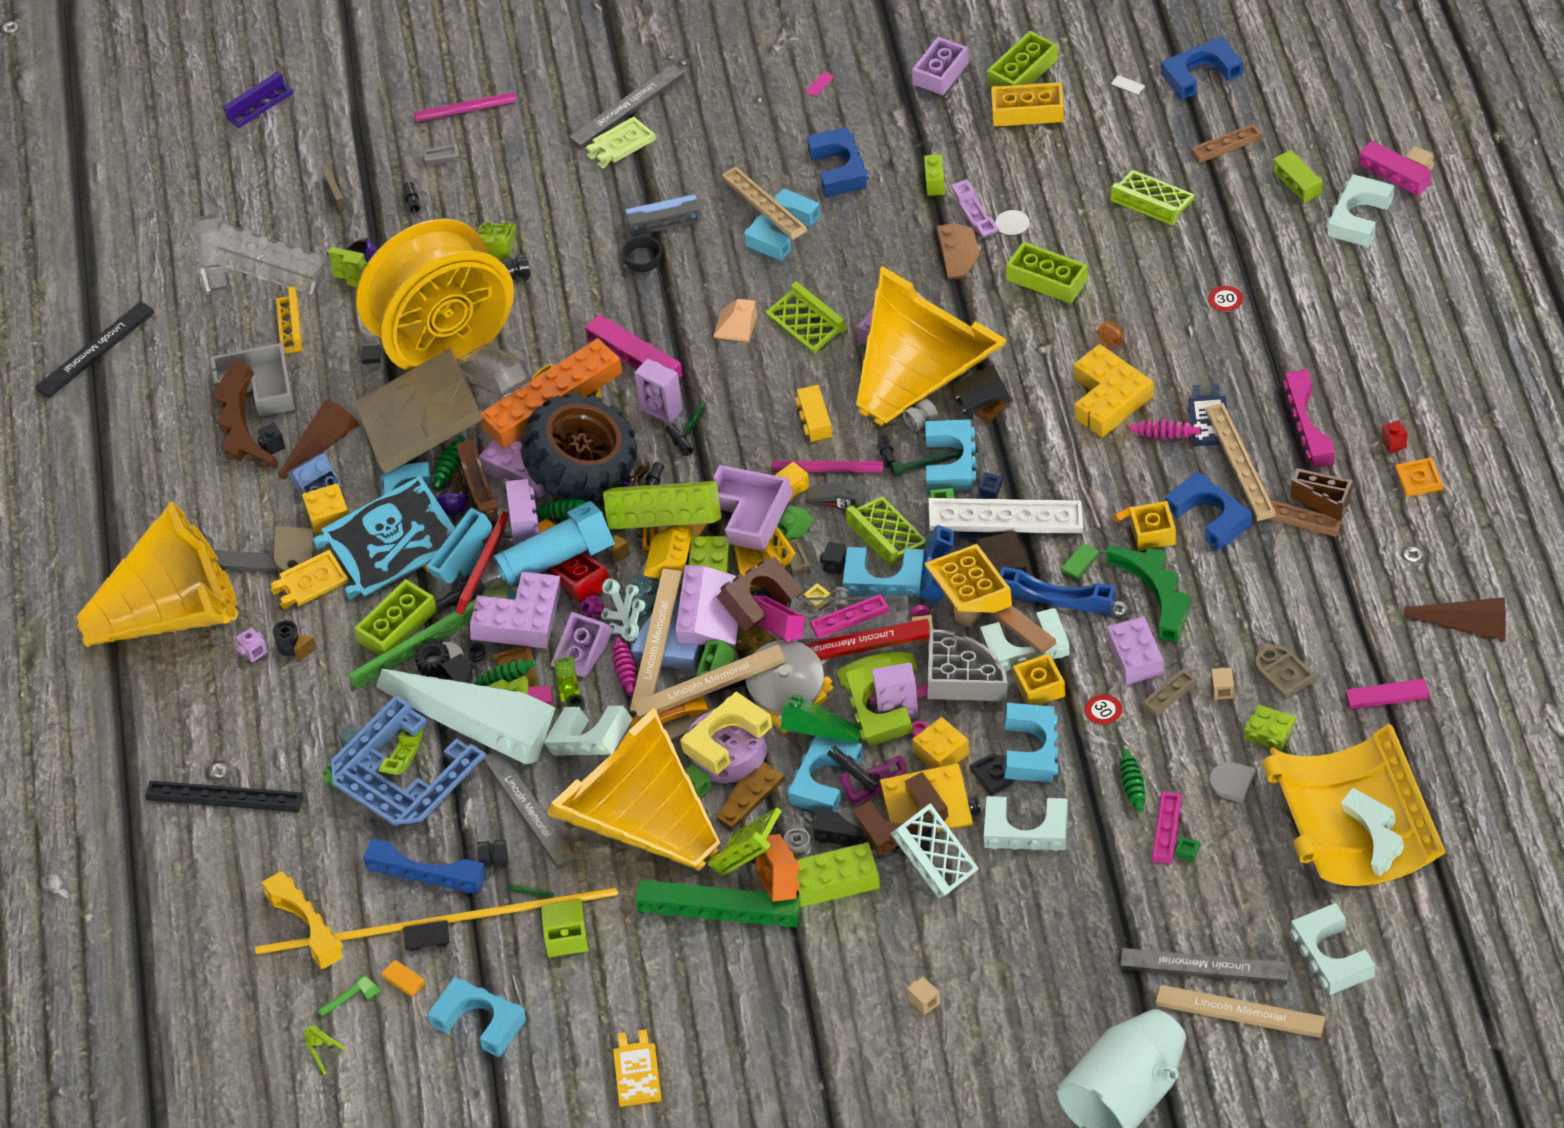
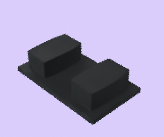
M447 920L403 927L405 950H421V947L433 945L441 947L447 946V943H450Z

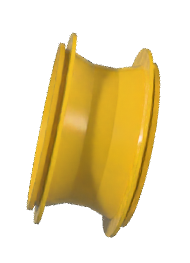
M435 219L421 222L397 233L382 245L369 260L362 272L356 290V308L360 320L371 333L381 338L383 348L391 361L406 371L414 369L449 348L456 355L460 365L471 360L481 353L500 333L509 317L514 299L513 281L505 265L494 256L488 254L485 242L471 226L451 219Z

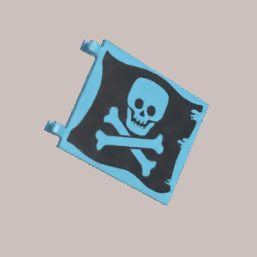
M418 476L321 529L324 535L314 537L313 541L317 550L323 549L327 543H330L356 585L345 588L349 600H353L360 593L367 597L429 563L454 531L455 527L422 477Z

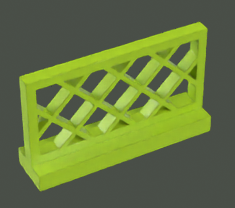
M1132 170L1119 184L1114 183L1111 186L1110 201L1173 226L1177 221V216L1195 199V194ZM1134 177L1140 180L1132 181L1131 179ZM1152 184L1155 185V187H1147V185ZM1142 185H1143V188H1137V189H1135V187H1134V186H1142ZM1162 191H1170L1171 193L1163 194ZM1150 192H1159V194L1151 195ZM1178 197H1185L1187 199L1179 200ZM1168 198H1174V199H1175V200H1173V201H1166V199H1168Z
M797 281L791 285V291L766 311V315L814 354L839 332L843 334L847 331L844 319ZM792 297L797 299L796 304H787V301ZM799 308H808V313L799 314ZM787 309H796V314L786 315ZM777 310H783V315L775 316L773 313ZM808 318V324L798 325L799 319ZM811 318H820V323L811 324ZM795 319V325H786V320ZM820 328V334H810V329ZM823 328H833L830 333H823ZM798 329H807V335H799ZM819 338V342L816 345L812 346L810 344V339Z
M883 496L858 508H855L853 505L846 508L845 522L890 567L897 565V560L904 557L905 549L919 550L925 547L926 539ZM882 504L886 510L876 509L875 506ZM862 512L871 513V516H870V517L863 516L861 513H862ZM873 514L884 515V519L873 518ZM886 517H895L897 521L886 520ZM871 523L882 524V528H876ZM884 526H895L896 528L895 530L884 529ZM898 527L906 528L908 532H901L897 530ZM883 534L894 536L893 540L886 539ZM896 536L907 538V541L904 542L895 539ZM909 538L916 539L919 543H910ZM894 546L905 547V549L898 552Z
M777 807L733 833L723 851L710 858L707 864L723 877L767 851L771 844L766 838L779 817L781 810Z

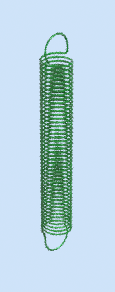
M700 407L695 409L683 430L685 432L686 429V434L688 430L691 432L694 427L693 425L696 424L704 408L702 410Z
M517 885L519 887L507 886L510 888H505L517 890V893L531 896H548L546 897L547 899L551 898V896L554 898V895H556L550 891H532L538 889Z

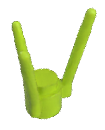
M311 1025L303 1034L307 1040L305 1045L311 1051L322 1074L326 1075V1070L313 1046H320L324 1042L329 1046L333 1044L343 1051L345 1047L329 1037L324 1031H321L316 1025Z

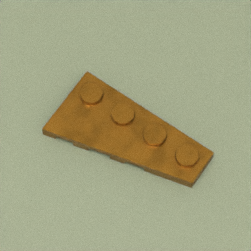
M763 762L757 770L755 769L747 774V777L739 780L717 815V821L733 831L785 780L784 775Z

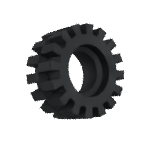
M432 640V643L426 641L427 645L420 644L421 648L417 647L414 653L418 671L422 675L426 674V677H430V674H432V677H436L437 673L439 676L442 675L441 664L451 659L447 646L442 644L441 641L437 643L436 640ZM430 656H440L436 661H426Z

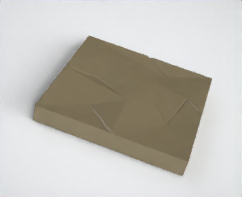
M451 348L355 401L377 461L385 474L483 419L458 359Z

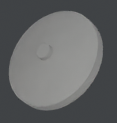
M779 640L770 642L755 652L757 653L779 644L786 660L783 664L745 679L747 691L752 700L769 712L782 714L788 696L800 695L804 697L803 699L814 702L821 693L824 683L822 663L812 649L797 641Z

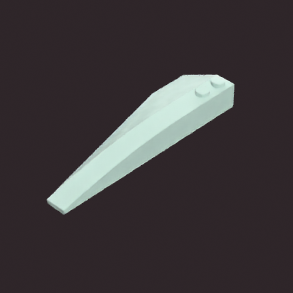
M389 669L381 670L376 686L392 697L398 696L409 703L412 708L524 764L538 762L543 742L545 741L555 711V707L523 692L496 689L418 674H408Z

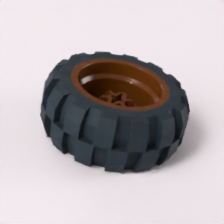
M567 393L562 399L557 395L537 407L528 419L521 439L522 447L520 450L525 468H528V474L536 485L541 483L544 486V492L555 498L559 495L569 500H587L592 503L603 500V492L606 490L622 487L623 482L629 478L637 457V442L634 438L633 428L628 420L623 421L622 412L614 405L610 407L602 403L603 399L590 395L589 398L581 397V393Z

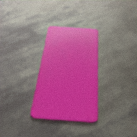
M823 72L805 92L817 96L835 76Z

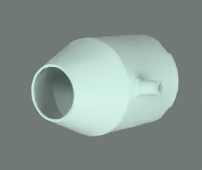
M1157 1009L1149 1010L1109 1028L1059 1084V1090L1056 1093L1061 1107L1079 1128L1083 1126L1085 1128H1137L1170 1090L1175 1079L1178 1078L1177 1070L1186 1042L1184 1030L1170 1015Z

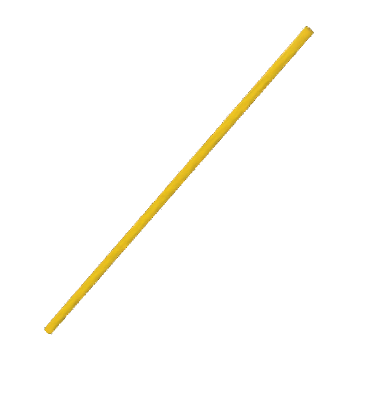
M616 887L334 933L333 937L342 941L403 931V927L445 920L448 923L538 909L541 908V905L579 899L587 901L617 896L618 892ZM310 938L255 946L256 954L309 946Z

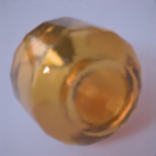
M1113 320L1103 321L1097 330L1098 339L1109 347H1114L1116 344L1120 345L1125 338L1123 335L1124 328Z

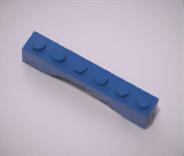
M1001 568L1000 575L1011 589V598L1112 616L1116 602V586L1095 583L1083 587H1063L1040 581L1020 569Z
M373 838L363 856L366 869L372 872H382L390 876L418 880L430 885L444 886L447 889L462 890L466 893L478 894L486 877L484 863L464 859L445 865L422 864L403 856L390 842Z

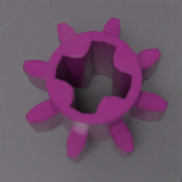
M586 596L580 606L581 613L586 614V617L592 619L600 618L601 612L604 611L603 601H599V596Z

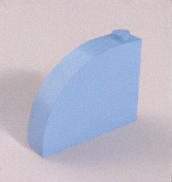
M677 601L661 667L695 672L703 645L679 644L677 642L675 630L680 601ZM651 617L642 626L636 643L632 644L631 654L634 655L635 663L641 664Z

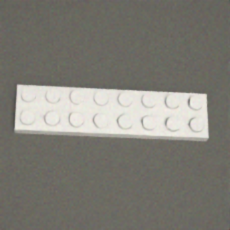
M929 498L928 500L929 531H933L937 525H940L952 531L1083 533L1081 501Z

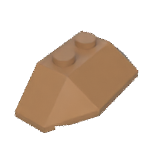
M955 223L935 226L947 279L966 277L969 273L968 271L980 257L973 228Z

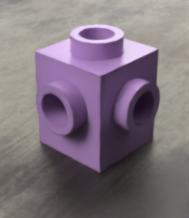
M252 627L236 637L238 652L242 656L245 655L251 663L268 653L263 635L260 632L257 633Z

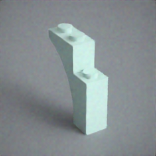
M1352 788L1341 802L1345 814L1362 824L1371 835L1374 844L1371 866L1373 873L1381 877L1384 872L1390 869L1392 861L1404 849L1402 837L1390 830L1395 824V815L1393 809Z

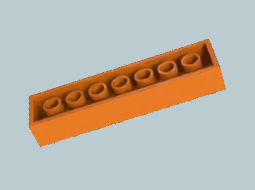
M597 338L482 411V429L505 449L522 438L529 417L545 401L557 395L562 399L567 393H581V397H586L622 374L620 358Z

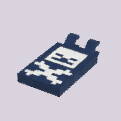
M1219 383L1211 384V395H1201L1200 385H1193V398L1188 399L1190 422L1192 427H1200L1199 435L1192 434L1194 447L1220 445V441L1205 412V407L1224 403L1227 409L1226 396H1220Z

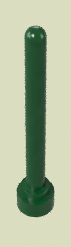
M975 446V453H977L979 449ZM964 449L907 463L891 462V472L894 477L901 476L906 470L961 457Z

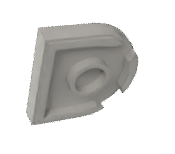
M1232 762L1220 764L1210 774V786L1219 797L1243 803L1256 773V768Z

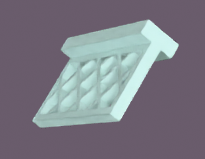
M931 803L890 833L938 899L946 896L952 889L979 869ZM926 811H929L933 816L932 824L923 822V814ZM909 824L918 825L917 835L910 834L906 827ZM922 826L932 827L931 838L921 836ZM936 828L942 829L945 832V840L935 839ZM921 840L931 841L929 852L921 849ZM934 842L944 844L943 854L933 853ZM948 845L956 847L957 857L947 855ZM933 856L943 858L942 868H937L932 864ZM946 859L956 860L955 871L945 869ZM960 861L967 862L971 870L967 873L959 872ZM945 873L955 874L954 883L950 886L944 880Z

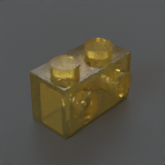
M759 625L746 633L741 627H738L736 648L743 650L750 656L762 646L777 641V639Z

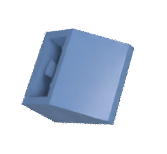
M324 453L312 457L287 472L294 487L301 495L338 483L339 487L342 486Z

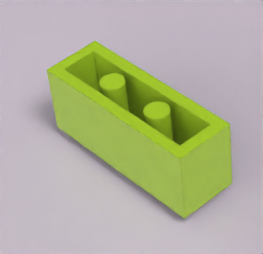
M1290 150L1273 158V172L1304 203L1322 194V179L1316 176L1312 169L1301 160L1299 155Z

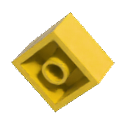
M338 483L302 494L315 535L323 533L321 529L349 514Z
M1167 501L1130 507V525L1138 551L1176 545V529Z
M1050 654L1013 666L1014 682L1026 704L1042 705L1065 697V682Z
M942 717L912 739L913 753L931 769L957 764L970 754L969 740Z

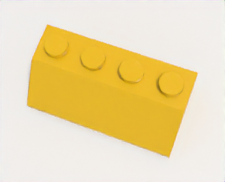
M1062 82L991 87L993 126L1064 122Z
M672 525L654 535L644 576L660 579L663 569L678 570L684 574L694 527Z

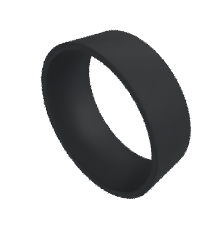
M647 236L635 237L626 242L622 249V255L627 267L635 272H648L656 268L661 260L660 243L656 239ZM638 248H651L658 253V256L648 263L637 264L627 260L628 255Z

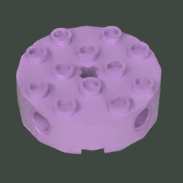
M712 711L704 715H701L690 726L688 733L694 727H696L700 721H703L709 714H711ZM729 726L717 731L712 740L728 750L731 762L718 775H715L691 757H689L690 765L694 764L708 774L711 782L723 784L737 782L747 777V774L755 769L757 770L764 762L767 754L765 735L758 739L745 729L737 726Z

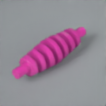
M1157 419L1154 424L1153 420H1148L1147 425L1146 421H1141L1140 424H1130V432H1138L1140 436H1145L1147 432V437L1152 438L1154 433V438L1160 439L1161 435L1162 440H1167L1169 433V439L1171 440L1175 438V434L1177 439H1182L1183 434L1184 438H1189L1191 434L1199 435L1200 427H1192L1187 422L1183 426L1181 421H1178L1176 426L1175 420H1170V423H1168V419H1163L1161 425V420Z
M617 637L613 646L614 669L622 689L627 691L628 696H633L637 682L635 661L628 645L623 643L621 637Z

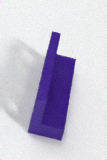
M277 71L224 105L226 119L239 129L292 95L293 90L284 83L282 74ZM281 89L285 90L282 94H276ZM265 99H272L270 102H263ZM251 108H258L256 111H249ZM244 116L242 120H236L237 117Z

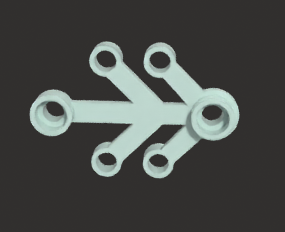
M606 579L602 586L603 592L612 596L618 612L604 608V611L601 612V617L608 621L612 619L622 620L623 626L615 623L609 624L613 628L611 634H621L625 640L634 641L639 634V627L637 625L639 612L644 610L645 602L635 599L632 603V599L637 596L639 589L637 586L629 584L626 587V597L623 604L619 594V583L613 579ZM631 604H632L633 610H632L631 618H629L630 608H631Z

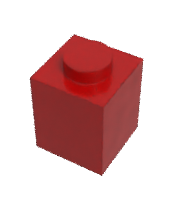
M1400 420L1382 426L1381 441L1389 453L1407 448L1408 432Z

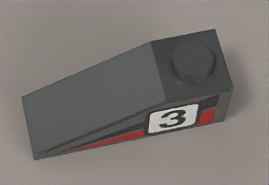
M849 481L811 486L806 503L846 510V508L852 505L858 508L864 505L866 500L864 484Z

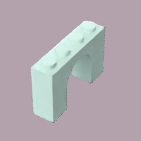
M1353 174L1350 181H1347L1345 184L1344 193H1340L1338 205H1334L1331 218L1328 217L1326 221L1328 236L1369 247L1375 236L1376 222L1356 217L1349 210L1357 205H1370L1388 210L1394 198V185Z
M1055 608L1036 613L1037 625L1056 639V645L1043 654L1039 653L1032 646L1016 647L1011 645L1005 639L999 622L980 627L983 645L997 656L998 662L1004 667L1005 672L1013 670L1014 665L1046 654H1050L1052 659L1069 655V642Z
M623 705L608 706L597 725L581 735L589 719L580 707H564L543 743L553 756L612 754L633 718Z
M987 797L984 847L991 849L1009 848L1013 850H1066L1067 799L1047 798L1044 822L1033 830L1025 831L1016 829L1008 823L1007 797Z
M1336 903L1291 921V930L1289 931L1292 940L1298 943L1301 955L1308 959L1311 971L1318 975L1321 987L1323 989L1326 988L1329 995L1375 977V964L1366 950L1346 958L1333 959L1323 955L1317 948V945L1323 939L1345 930L1346 918Z

